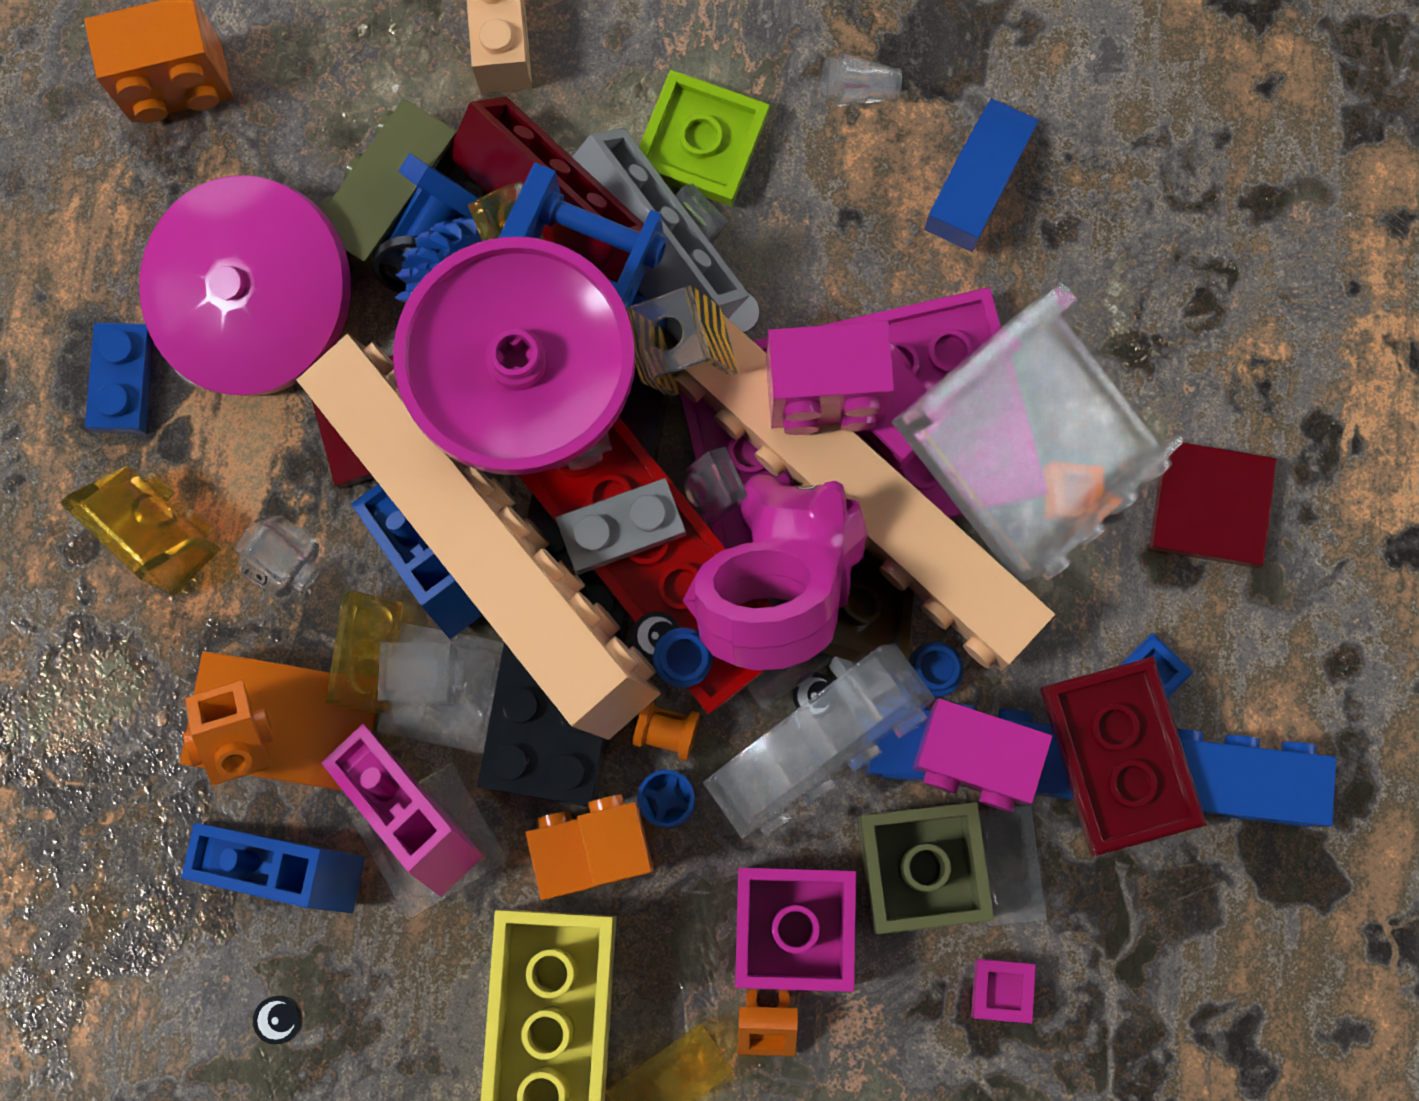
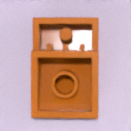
M202 651L193 695L243 680L254 711L265 708L275 739V741L265 744L270 768L251 773L247 776L343 791L321 762L362 724L366 725L374 733L383 687L382 683L296 666ZM188 720L186 732H187V731H190L189 720ZM183 743L179 764L193 767L187 754L185 743ZM203 764L194 766L196 768L205 769Z

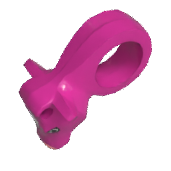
M755 475L742 486L740 491L743 524L752 532L753 542L723 550L706 561L696 574L682 601L696 618L700 640L713 656L735 666L754 671L785 669L810 660L825 649L833 640L839 608L847 605L851 568L862 559L864 554L867 530L859 501L846 498L843 484L837 481L825 482L823 485L790 486L777 481L771 476ZM776 598L789 601L775 607L750 608L737 606L754 599Z

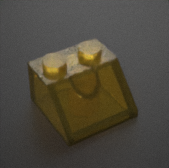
M125 466L68 494L60 502L66 510L140 580L174 597L221 549L208 537L214 528L190 506L182 513L169 501L176 492L151 470L145 476H142L129 466Z

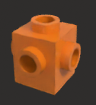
M243 680L185 698L190 731L183 733L187 754L193 767L200 764L204 765L212 786L270 768L265 744L275 741L270 720L265 708L254 711Z

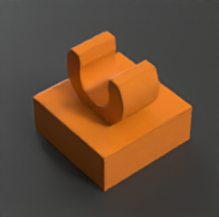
M749 989L746 995V1007L739 1006L738 1055L795 1056L798 1008H790L788 991L779 990L778 1006L774 1008L759 1007L757 1004V989Z

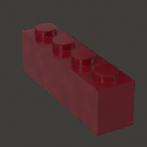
M507 96L471 101L447 155L464 171L465 176L470 181L479 185L499 204L502 212L508 216L510 215L535 162L556 171L560 194L564 195L565 202L641 232L644 223ZM555 223L552 227L545 225L539 239L559 244L580 254L594 264L607 279L616 283L631 254L558 223Z

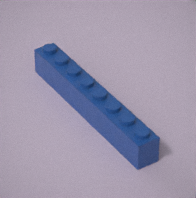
M887 696L886 705L876 704L873 707L865 776L923 782L925 773L913 770L912 768L931 710L920 709L919 699ZM955 703L973 710L977 709V706ZM999 709L998 718L1052 735L1035 795L1073 800L1051 724L1032 722L1033 713L1029 711ZM1177 729L1204 815L1312 828L1330 827L1333 825L1336 757L1317 755V745L1302 742H1282L1281 750L1260 748V738L1225 735V742L1221 744L1204 742L1203 732Z

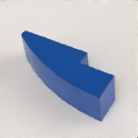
M991 98L946 179L928 215L924 230L973 252L1039 120Z

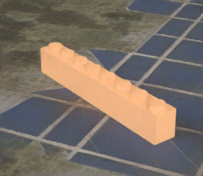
M723 315L738 368L737 374L711 357L702 326L672 356L673 372L677 375L673 382L680 391L695 403L701 398L717 412L714 416L717 424L735 440H738L743 435L758 449L754 454L756 459L774 476L779 477L784 473L797 486L823 485L825 482L837 481L843 484L846 498L857 500L860 503L867 530L864 550L867 548L883 563L879 567L882 575L899 590L904 591L909 587L925 602L922 604L921 609L939 627L946 630L951 625L967 640L963 645L964 649L979 664L988 669L994 664L1000 671L1010 665L1055 616V613L853 431L842 430L841 424L818 425L819 430L817 432L805 435H788L784 433V428L771 429L766 368L767 353Z

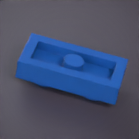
M94 323L85 428L92 433L146 434L153 340L146 324Z

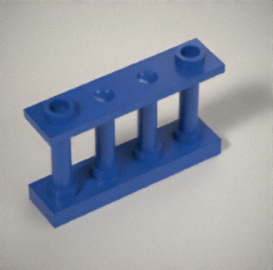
M534 162L499 238L529 237L539 239L545 225L552 227L555 223H558L631 253L618 282L609 280L621 297L628 312L648 267L656 270L666 251L668 237L663 236L661 213L650 210L641 232L565 202L564 195L560 194L556 171Z

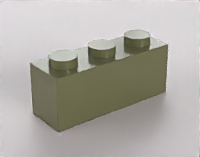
M404 98L394 112L388 111L380 119L375 130L374 140L364 154L359 153L350 161L344 174L345 180L334 196L326 197L318 206L336 228L343 242L348 262L374 279L376 278L373 269L375 252L386 241L387 236L418 188L398 172L408 154L411 153L445 176H448L456 165L447 154L457 131Z

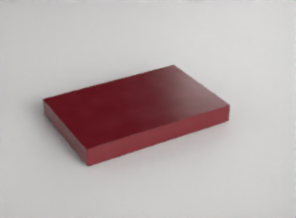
M1154 656L1040 688L1091 857L1207 825Z

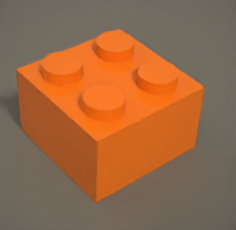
M158 0L84 18L96 79L131 123L138 121L154 123L165 119L170 113L187 109L207 110L218 105L219 101L234 98L221 40L196 0Z

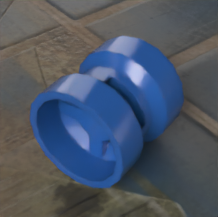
M666 769L653 772L646 777L639 787L637 796L639 810L645 819L657 827L667 829L681 826L689 820L694 811L696 801L693 787L686 777L676 771Z

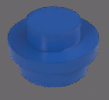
M677 628L667 632L659 639L653 652V664L659 677L669 685L681 688L694 686L701 682L708 675L713 661V655L701 642L699 632L689 628Z
M930 641L920 645L909 658L907 673L911 678L912 686L918 692L928 697H943L953 692L961 683L964 674V664L960 654L954 647L941 641Z

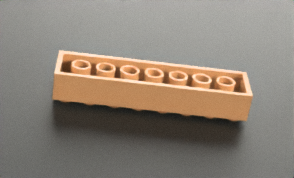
M346 334L297 379V382L572 727L609 740L661 694L650 680L656 673L653 666L634 646L628 649L620 639L614 636L620 629L619 625L599 603L596 602L592 605L579 592L585 586L582 580L563 560L557 562L545 550L550 545L549 540L531 520L526 518L523 521L511 508L516 501L508 490L496 478L489 479L481 470L451 458L424 435L404 405L398 390L393 361L376 343L372 341L365 347L352 336Z

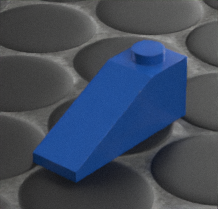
M379 484L351 503V506L419 604L449 639H452L483 615Z
M194 822L181 879L309 909L353 913L365 856Z

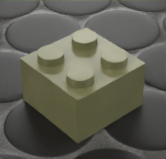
M977 802L857 817L872 933L884 934L994 920Z

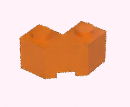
M622 794L588 802L590 813L579 815L575 820H572L570 810L537 818L539 829L525 833L541 900H548L654 872L639 807L636 802L624 804Z

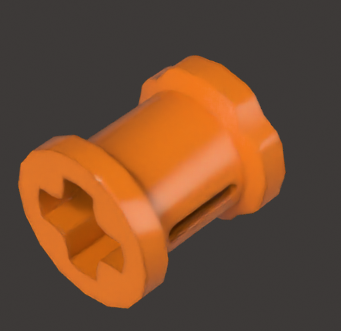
M652 701L639 714L632 745L638 748L649 745L678 753L679 760L687 762L695 740L700 712L692 710L689 715L656 707L655 702Z

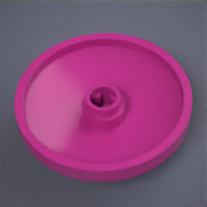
M249 175L221 177L203 183L185 193L172 204L156 224L146 245L141 262L139 276L140 304L145 324L155 346L167 362L182 376L205 389L218 393L240 396L266 395L284 390L298 383L297 379L337 343L349 312L351 299L350 267L343 242L336 228L327 215L308 197L291 187L262 177Z
M502 237L478 242L460 249L437 264L423 277L411 293L400 315L395 332L393 364L398 390L405 407L416 425L437 448L451 458L477 470L504 475H526L554 469L576 459L597 444L610 430L622 412L630 394L635 369V345L628 312L621 297L612 283L594 264L569 248L550 241L529 237Z

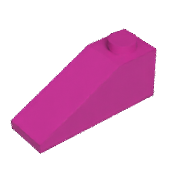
M362 724L321 762L406 871L440 897L483 857V854L457 823L366 725Z

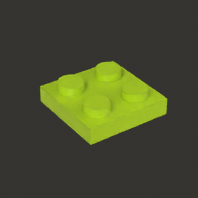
M670 69L639 148L666 184L732 207L768 118L770 104Z

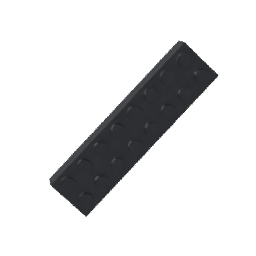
M662 362L670 389V366L668 362ZM635 364L630 394L619 417L657 463L668 396L641 382ZM532 494L527 518L549 540L550 545L545 550L557 562L563 560L574 571L559 527ZM593 570L578 575L585 585L579 592L592 605L596 602L599 603L612 616L620 627L614 636L625 644L630 616ZM504 642L477 787L488 791L589 807L588 802L598 799L608 740L572 727Z

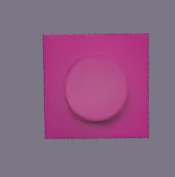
M975 958L971 1017L975 1019L1032 1024L1036 964Z

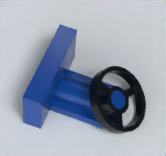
M411 153L408 154L398 172L418 188L387 236L386 241L378 247L374 255L373 269L376 278L382 285L397 293L406 291V283L397 281L387 275L380 264L396 266L399 272L402 269L410 268L402 254L406 253L410 248L416 247L414 238L418 237L422 232L430 231V227H433L436 223L448 220L452 222L453 219L463 218L464 216L474 219V221L484 220L492 222L494 231L502 230L508 219V216Z

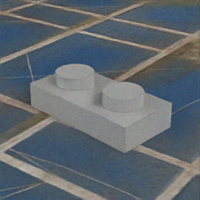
M666 478L555 517L576 575L686 536V531Z

